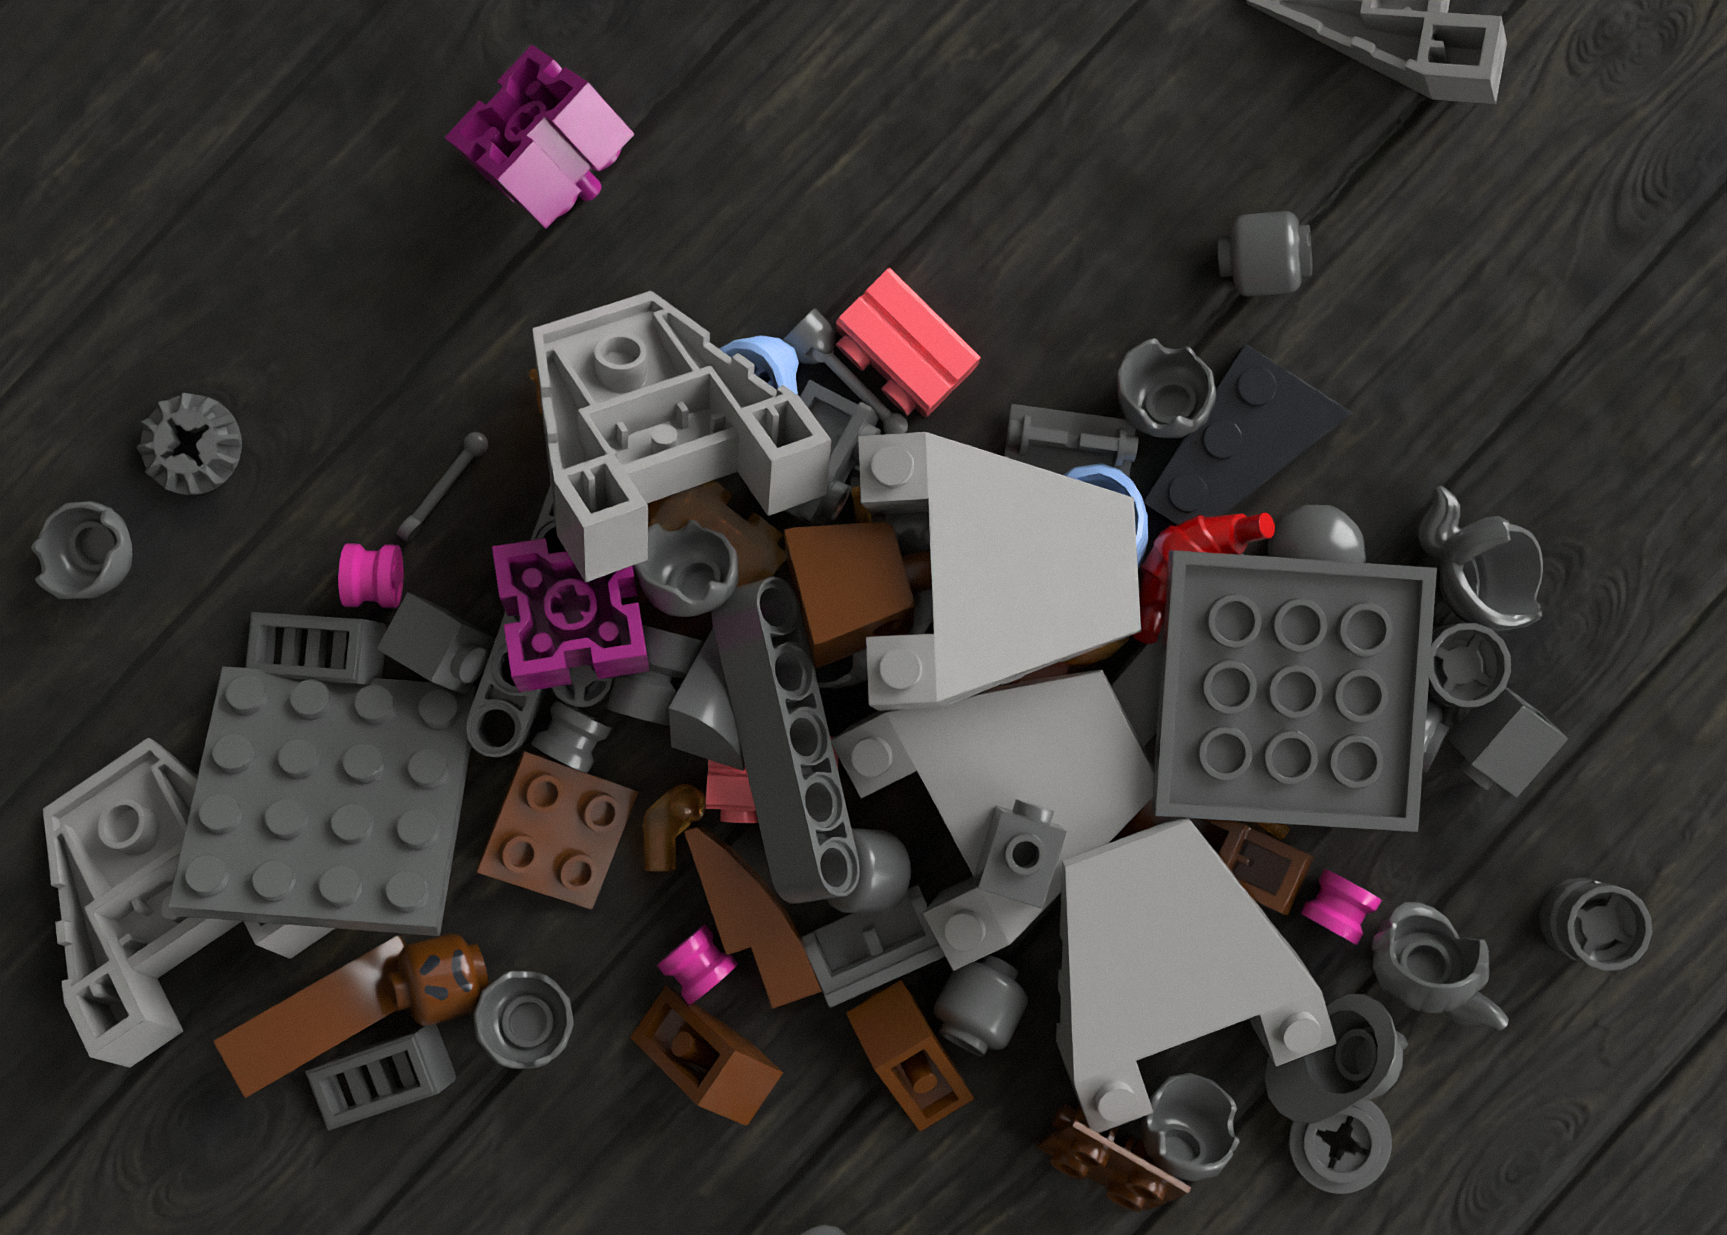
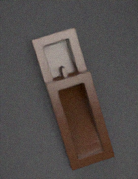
M1151 799L1116 836L1124 838L1178 817L1155 816L1151 813ZM1189 818L1232 871L1235 878L1251 898L1282 914H1289L1314 857L1250 828L1239 821Z
M702 824L686 830L684 833L726 955L749 947L752 948L772 1009L822 992V988L804 948L806 945L786 908L762 877L732 847Z
M401 934L213 1041L245 1098L396 1010L389 989L388 973L398 971L399 954L402 948L406 946Z

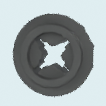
M182 393L178 397L158 402L156 410L149 418L141 422L143 428L141 443L136 448L142 455L146 467L145 473L166 490L184 495H198L210 492L226 482L238 465L242 450L239 426L229 410L214 399L202 395ZM175 425L193 434L201 430L204 431L202 434L203 438L196 443L197 449L200 452L198 456L204 464L201 465L199 461L183 453L175 457L171 456L175 453L174 449L180 444V439L177 436L178 430Z
M1371 1100L1360 1101L1333 1118L1315 1124L1298 1123L1290 1119L1291 1130L1287 1147L1297 1171L1310 1184L1323 1191L1337 1194L1359 1191L1372 1184L1382 1174L1389 1161L1392 1149L1390 1127L1382 1111ZM1346 1121L1348 1123L1346 1134L1358 1146L1362 1147V1150L1340 1148L1336 1156L1330 1158L1328 1156L1330 1146L1316 1132L1318 1129L1323 1132L1326 1129L1336 1132L1340 1128L1341 1123L1345 1124Z

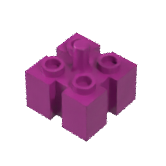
M531 44L497 81L502 87L499 92L486 105L479 100L444 138L493 187L513 203L516 202L528 215L547 229L557 217L564 215L572 208L577 200V196L584 201H590L600 193L601 183L589 169L592 168L600 172L613 164L618 158L621 148L630 140L634 133L586 80L566 67L562 69L553 58Z
M546 538L492 546L499 597L508 617L520 615L521 622L504 624L511 677L519 693L572 684L569 668L593 664L598 680L650 671L639 603L622 605L621 599L638 596L633 565L585 582L567 551L551 554Z

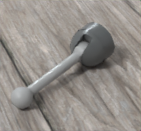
M816 308L813 309L782 341L795 348L797 359L800 363H825L866 405L873 408L877 416L883 421V430L886 434L906 433L908 429L907 419L902 414L891 413L833 354L835 331Z

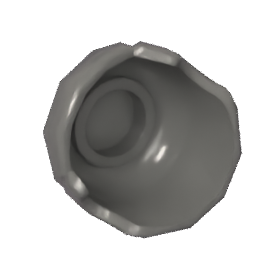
M1158 339L1146 340L1125 353L1116 371L1118 402L1121 411L1131 426L1153 437L1182 438L1187 434L1195 432L1207 422L1216 402L1213 372L1198 356H1195L1194 351L1189 346H1185L1182 349H1170L1163 347Z
M93 501L66 503L50 514L44 522L39 539L31 546L32 551L39 558L42 573L35 578L36 582L41 588L58 599L97 598L122 583L131 568L133 556L132 542L124 520L112 508Z
M1301 505L1280 517L1275 526L1273 537L1268 539L1267 554L1269 557L1366 563L1364 537L1357 524L1346 513L1331 505Z
M688 520L683 528L676 531H667L659 524L650 526L648 528V560L633 565L636 578L650 603L662 612L676 617L696 616L721 607L731 597L739 582L737 551L723 533L701 527L695 520Z
M512 970L502 974L482 990L473 1013L476 1039L486 1055L498 1064L512 1069H535L547 1065L566 1048L574 1026L570 998L553 979L532 971Z
M1193 1073L1169 1076L1149 1099L1153 1113L1141 1117L1140 1130L1147 1156L1152 1158L1154 1165L1160 1170L1180 1179L1198 1181L1218 1176L1232 1158L1233 1151L1237 1149L1240 1142L1239 1137L1234 1136L1233 1119L1237 1110L1236 1104L1232 1097L1211 1079Z

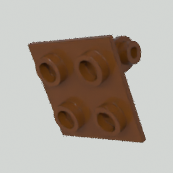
M523 750L475 871L592 910L639 791L556 762V759L535 751L529 753Z
M1063 1103L1052 1121V1125L1059 1130L1039 1141L1036 1146L1052 1156L1050 1163L1057 1170L1079 1180H1084L1086 1176L1108 1188L1106 1196L1112 1202L1130 1211L1141 1212L1142 1209L1150 1210L1188 1194L1191 1189L1190 1186L1155 1166L1152 1158L1147 1156L1143 1141L1139 1139L1134 1143L1135 1136L1127 1132L1117 1145L1113 1141L1117 1134L1118 1126L1103 1131L1101 1135L1091 1130L1079 1103L1074 1108Z

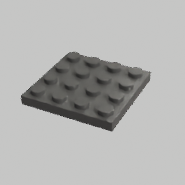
M1169 551L1151 813L1155 816L1418 832L1437 568Z
M223 666L168 906L175 916L440 936L471 744L466 733L467 718L477 693V686L472 685L469 693L465 695L433 682L372 678L370 685L312 679L279 678L276 674L264 673L260 669Z

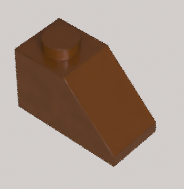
M902 980L885 990L872 994L865 1002L846 1013L874 1070L920 1132L974 1100L972 1093L946 1049Z
M667 985L630 1037L697 1106L745 1126L752 1120L783 1074L748 1039L696 1003L689 1005L680 992Z

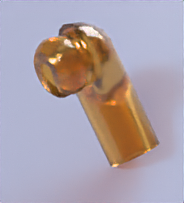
M688 784L671 787L646 810L643 818L645 871L676 870V836L694 821H699L707 810L706 797L702 791Z

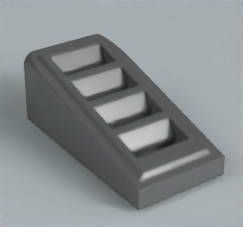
M251 612L245 668L260 669L264 673L276 674L279 678L312 679L370 685L372 678L382 679L385 654L379 651L377 647L386 633L387 627L384 623L364 619ZM276 627L284 628L281 665L273 664ZM308 630L304 666H299L302 631ZM329 632H334L330 668H325Z
M436 1024L407 1030L305 1071L328 1131L436 1095L456 1079L454 1068ZM392 1056L403 1084L400 1088H397L386 1057ZM365 1064L378 1094L376 1097L372 1096L361 1066ZM344 1072L355 1101V1105L348 1107L336 1074Z

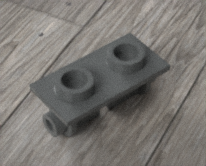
M1011 404L1004 457L1061 475L1074 467L1104 463L1121 470L1129 477L1131 462H1135L1138 437L1135 436L1136 428L1131 426L1127 419Z

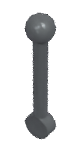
M472 432L465 437L464 450L413 515H410L399 527L396 534L401 539L409 542L415 537L422 527V522L473 457L481 456L487 451L488 440L484 434Z

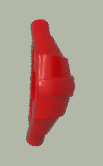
M1241 513L1212 517L1197 515L1175 527L1171 525L1160 532L1153 542L1152 550L1140 568L1142 573L1139 590L1141 632L1133 634V637L1145 644H1154L1158 640L1165 616L1169 551L1241 555L1248 543L1273 537L1275 524L1272 517L1268 513H1260L1248 517Z

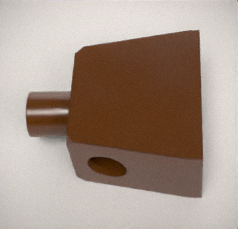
M887 522L795 527L784 530L786 560L799 601L815 668L828 665L867 649L866 637L898 636L913 628L915 605L912 594L932 589L930 549L901 556L892 524Z

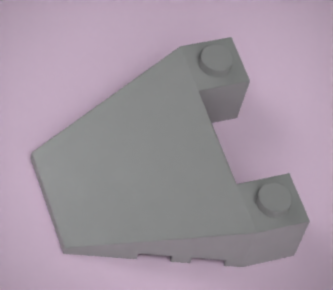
M1246 0L1248 5L1430 99L1496 104L1507 46L1502 16L1448 13L1450 0Z
M654 292L642 293L532 328L557 537L585 582L648 560L647 504L735 472L739 473L768 516L826 495L831 439L800 396L784 385L777 390L754 374L755 364L739 353L732 357L728 356L710 343V332Z
M927 432L858 436L861 503L871 515L929 512L934 634L866 637L869 706L879 711L944 708L987 689L1022 678L1024 675L1060 661H1066L1141 632L1134 497Z
M1103 670L1020 681L1018 684L996 686L944 708L877 711L851 724L831 740L836 753L861 798L917 771L972 872V877L939 892L923 913L953 971L1010 945L1061 893L1062 861L1108 844L1153 797L1154 766ZM1019 799L1054 811L1051 822L1060 825L1067 831L1043 909L980 890L972 881L996 805L1012 810L1015 800Z
M147 738L43 808L51 886L58 888L62 919L55 922L57 943L65 946L68 979L62 981L64 1003L89 1056L129 1068L183 1032L158 978L242 922L175 916L168 907L198 775L151 738ZM244 921L255 945L289 959L335 929Z
M1175 818L1062 861L1060 937L1063 941L1062 969L1058 973L1061 1009L1060 1023H1057L1056 1042L1074 1093L1091 1130L1100 1133L1153 1113L1136 1062L1137 1060L1250 1018L1255 1032L1275 1066L1337 1044L1322 991L1295 950L1283 938L1256 901L1251 898L1235 878L1232 871L1189 818Z

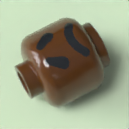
M454 933L404 946L398 958V971L388 973L389 989L396 1010L408 1008L412 1018L422 1026H431L472 1014L475 1011L482 990L489 985L486 966L476 943L468 945L461 936Z

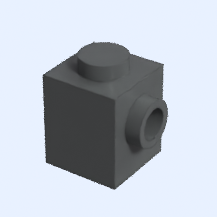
M407 592L377 649L427 680L467 695L475 680L483 673L496 638L447 609Z
M1507 687L1495 700L1482 706L1474 707L1447 738L1464 756L1458 767L1486 790H1489L1496 782L1516 798L1568 740L1541 712Z
M1019 799L1015 800L1012 810L996 805L972 880L976 887L986 892L1043 909L1067 833L1060 825L1051 822L1054 811Z

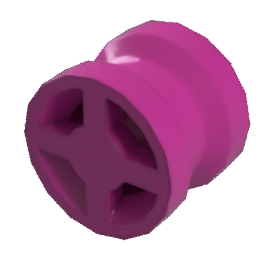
M345 544L341 552L338 573L339 595L342 605L344 607H359L364 601L377 602L382 608L396 609L401 601L404 579L403 555L399 545H384L379 551L365 550L361 544Z
M1324 868L1318 879L1321 887L1314 900L1305 902L1300 914L1358 945L1363 936L1361 924L1367 914L1376 912L1382 900Z
M704 924L672 950L656 966L665 976H674L682 986L681 996L691 1005L728 975L738 963L731 954L726 955V953H721L713 944V932Z

